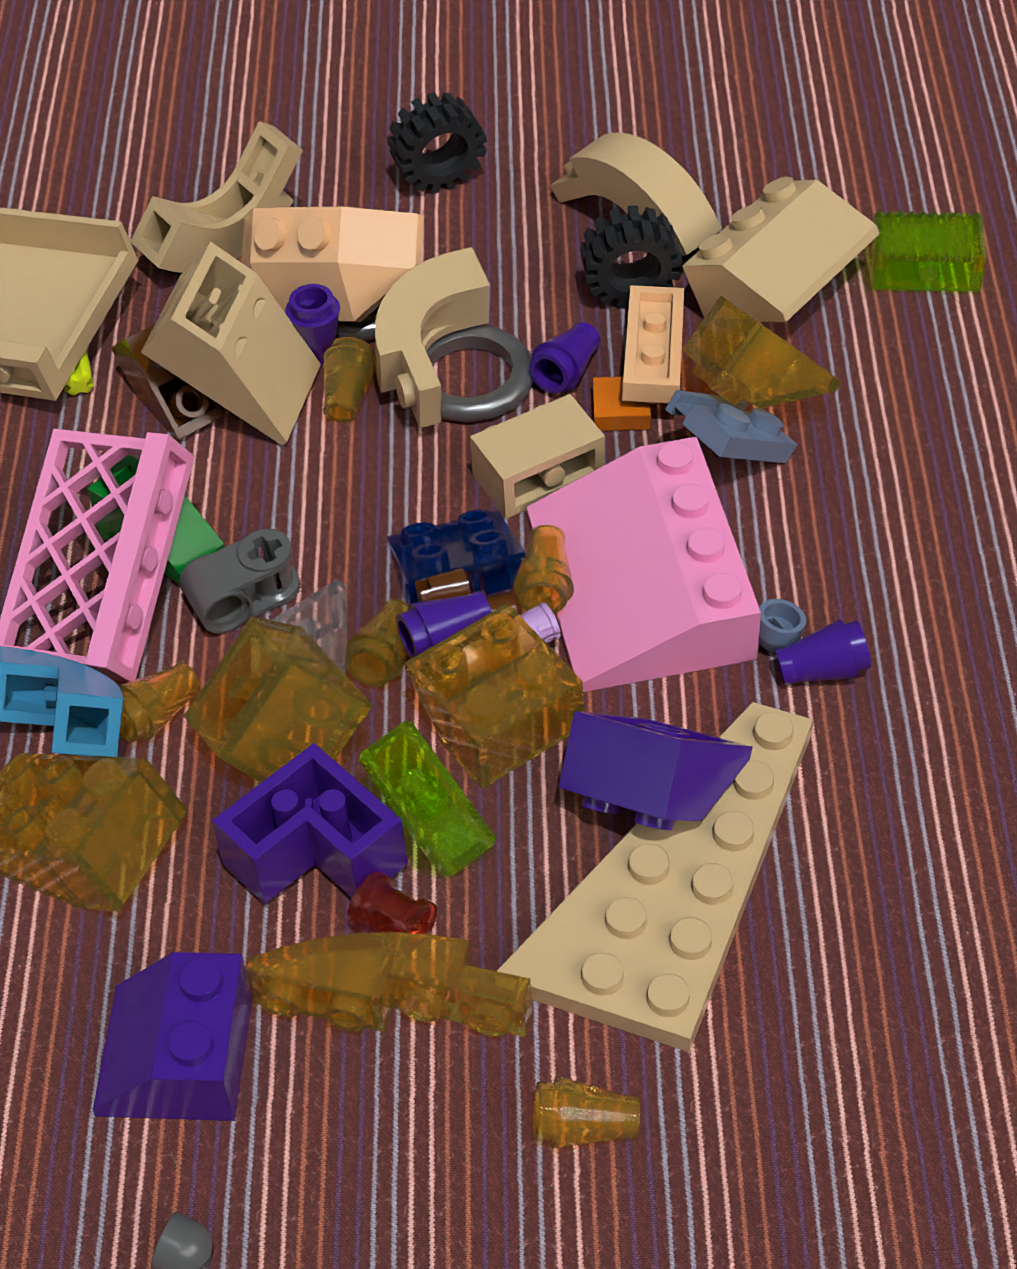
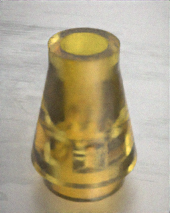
M341 337L334 340L331 347L323 355L325 389L323 413L327 418L335 422L347 423L356 418L358 406L376 371V359L372 346L367 342L354 337Z
M540 525L531 531L529 545L514 581V592L518 596L521 606L527 611L545 602L553 614L566 606L567 601L574 592L565 548V534L560 528L553 525Z
M397 599L386 601L381 610L347 642L345 650L346 667L350 674L359 682L369 686H383L401 674L406 650L397 630L396 616L407 611L408 604Z
M179 662L169 669L119 685L123 694L119 735L132 743L140 738L143 740L152 739L191 698L200 693L201 685L192 668L183 662Z
M557 1075L554 1078V1082H537L532 1117L534 1141L550 1142L551 1149L618 1139H637L640 1126V1100L638 1096L619 1094Z

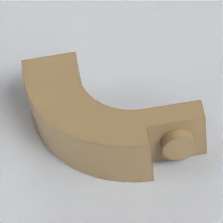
M259 121L233 173L217 191L204 199L191 203H178L152 196L130 242L158 268L183 273L210 241L237 259L242 256L244 215L252 208L290 207L294 200L283 189L303 150L273 125Z
M608 133L602 135L570 157V162L564 165L567 174L550 185L559 203L588 195H598L613 201L627 214L628 206H637L640 215L643 214L646 207L655 209L656 217L662 213L668 218L669 225L672 224L681 256L688 255L699 247L705 239L722 230L705 195L684 168L656 145L631 134Z
M472 247L436 256L413 267L402 275L387 291L377 312L375 321L376 374L380 391L382 393L396 389L401 406L403 408L411 407L419 428L441 423V384L428 357L427 349L446 334L489 323L490 284Z

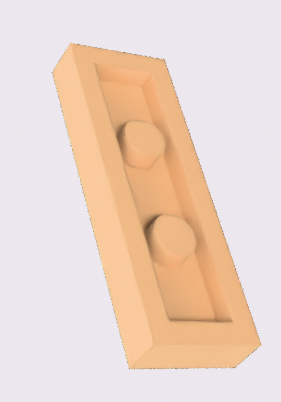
M630 285L622 401L647 402L650 404L669 403L676 390H680L684 288Z

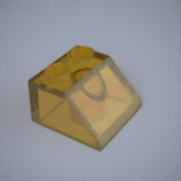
M722 295L717 299L682 349L684 353L696 362L691 372L706 382L708 387L735 406L741 398H744L758 409L835 392L842 384V381Z

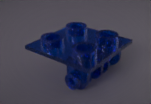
M471 510L461 514L456 521L438 525L429 522L414 523L404 527L399 534L387 536L388 544L407 580L404 587L408 604L418 602L415 581L458 568H463L465 572L467 571L472 593L481 591L478 574L479 568L486 595L515 589L516 582L526 580L522 558H526L525 551L499 511Z

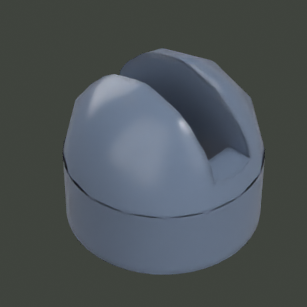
M770 599L760 605L759 645L771 653H775L774 650L787 647L801 639L806 625V616L797 605L783 599Z

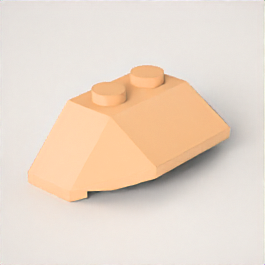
M342 206L252 208L244 215L241 263L260 276L284 312L289 302V297L295 289L307 284H320L329 288L333 296L339 301L340 312L338 322H361L380 306L387 291L402 275L421 263L424 215Z

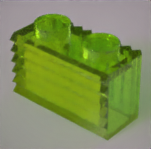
M881 210L875 213L874 223L878 228L879 235L871 242L872 290L981 292L986 263L981 214L976 212L971 216L968 212L959 214L957 212L947 213L945 211L938 215L934 211L928 215L922 211L917 215L914 211L906 213L903 211L893 212L892 210L886 214Z
M412 721L402 722L361 752L359 762L377 785V788L395 811V814L402 819V824L408 830L415 843L442 876H453L494 846L497 838Z

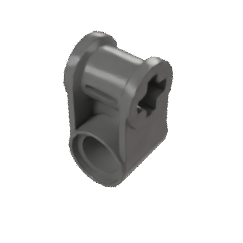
M262 529L252 532L244 539L212 554L198 557L182 570L179 577V586L206 630L214 634L232 631L250 619L271 609L288 604L299 593L301 582L297 570L289 563L293 552L289 538L283 532L275 529ZM259 547H262L265 560L261 557L259 558ZM274 577L280 579V590H277Z

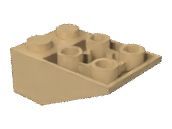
M211 241L180 275L141 351L142 354L282 446L288 441L321 366L260 276Z

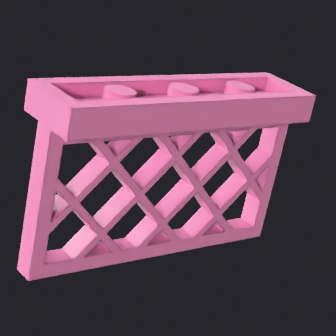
M53 429L0 617V646L60 656L87 665L103 673L113 681L135 684L195 456L168 434L147 432L144 439ZM69 447L86 449L93 462L68 480L63 472ZM99 451H107V452H105L103 455H101ZM129 454L141 455L136 475L119 486L110 468ZM101 475L111 493L86 511L76 493ZM68 500L77 519L53 536L47 526L50 514ZM117 507H120L125 515L121 530L104 543L94 524ZM86 532L96 550L71 568L61 549ZM52 556L62 575L37 593L32 584L35 568ZM104 563L109 572L105 589L89 600L79 581ZM70 588L80 608L55 625L45 606ZM36 613L46 633L27 647L14 646L20 624ZM88 620L93 629V634L87 656L72 655L63 638ZM54 646L57 652L47 650Z

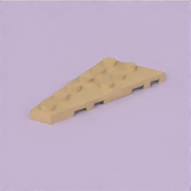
M752 702L719 737L753 746L750 760L703 820H675L673 830L656 829L637 823L494 973L495 988L690 1053L810 741L814 719Z

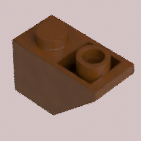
M154 324L111 347L136 397L175 440H179L225 416L226 413L220 404L141 353L155 326Z

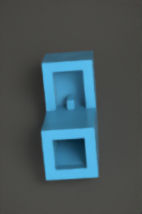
M0 646V722L54 726L52 753L117 758L123 694L113 680L87 665L67 658L33 650Z

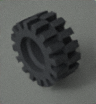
M434 92L427 94V103L422 104L419 97L411 101L415 109L410 113L403 107L398 113L402 122L392 121L389 129L393 136H387V144L391 149L389 152L406 181L410 185L414 184L415 188L422 192L428 187L431 193H439L440 184H444L447 190L455 188L453 180L460 178L464 183L470 179L466 171L469 168L477 171L481 166L477 157H485L487 149L483 143H486L487 139L482 130L483 128L465 102L459 97L454 99L451 93L443 92L440 100ZM452 133L449 140L442 147L432 152L422 153L432 139L442 134Z
M628 206V214L620 216L619 208L609 211L611 220L606 221L602 216L594 220L596 231L591 228L586 229L583 234L585 242H581L580 245L581 258L587 285L589 284L590 291L594 296L599 294L601 302L609 305L614 298L616 308H625L630 297V285L674 288L672 280L679 281L681 276L680 267L683 265L675 231L672 224L669 225L668 218L662 213L656 217L655 209L646 207L643 214L640 215L637 206ZM629 252H648L644 258L634 263H614L618 257Z

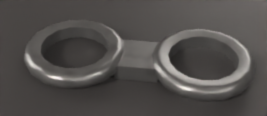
M377 314L367 316L361 322H338L335 339L353 342L375 340ZM478 325L454 331L436 340L426 351L433 366L441 357L454 351L465 349L487 350L501 356L512 369L509 379L500 388L486 395L460 397L441 391V419L465 423L491 420L513 410L530 392L533 382L529 371L531 353L517 337L499 328Z

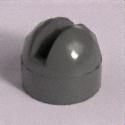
M174 1212L157 1243L151 1261V1269H205L210 1263L213 1246L207 1228L193 1218L179 1212Z

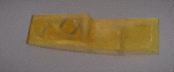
M400 932L355 933L317 938L283 946L250 957L246 967L253 1000L256 1005H261L270 1013L282 1017H294L297 1014L325 1019L332 1025L346 1031L355 1032L367 1028L386 1032L392 1011L397 1009L402 1010L409 1017L420 1021L433 1022L443 1019L467 1024L477 1032L489 1036H502L509 1033L526 1037L533 1014L531 978L473 967L470 940L431 934Z

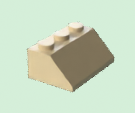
M782 177L767 184L763 188L764 194L753 204L734 213L731 217L732 222L719 234L705 239L699 245L700 250L682 267L705 321L787 322L879 235L876 224L817 179L794 181L792 177Z

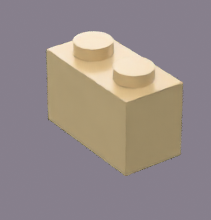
M571 394L540 405L531 411L498 425L490 426L470 436L473 477L505 519L526 511L527 506L605 465V435Z

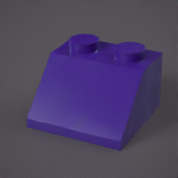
M575 711L558 788L583 795L581 805L585 808L605 813L620 814L621 807L636 811L635 823L656 829L673 830L675 820H703L748 763L753 746L649 718Z
M172 952L116 985L93 1105L95 1117L235 1121L253 999L242 954Z

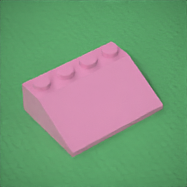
M697 437L640 446L526 507L528 521L578 693L757 660L761 611Z

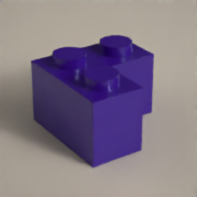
M315 743L212 820L223 865L264 904L314 865L318 866L359 904L408 864L402 819Z

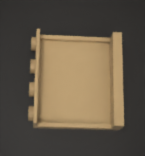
M0 208V393L57 400L138 262L121 221Z

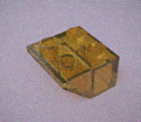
M508 603L405 662V670L444 747L481 789L570 735L574 712H583V681Z
M251 616L184 714V717L218 758L262 783L313 743L335 760L373 705L301 626Z

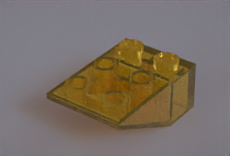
M19 753L17 757L9 761L0 771V876L73 907L119 912L188 812V809L146 758Z

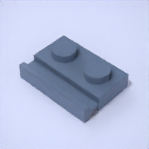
M676 390L665 409L670 414L686 416L682 424L720 457L787 463L798 445L781 431L784 426L783 423L770 412L761 408H754L752 412L745 411L749 403L744 399Z

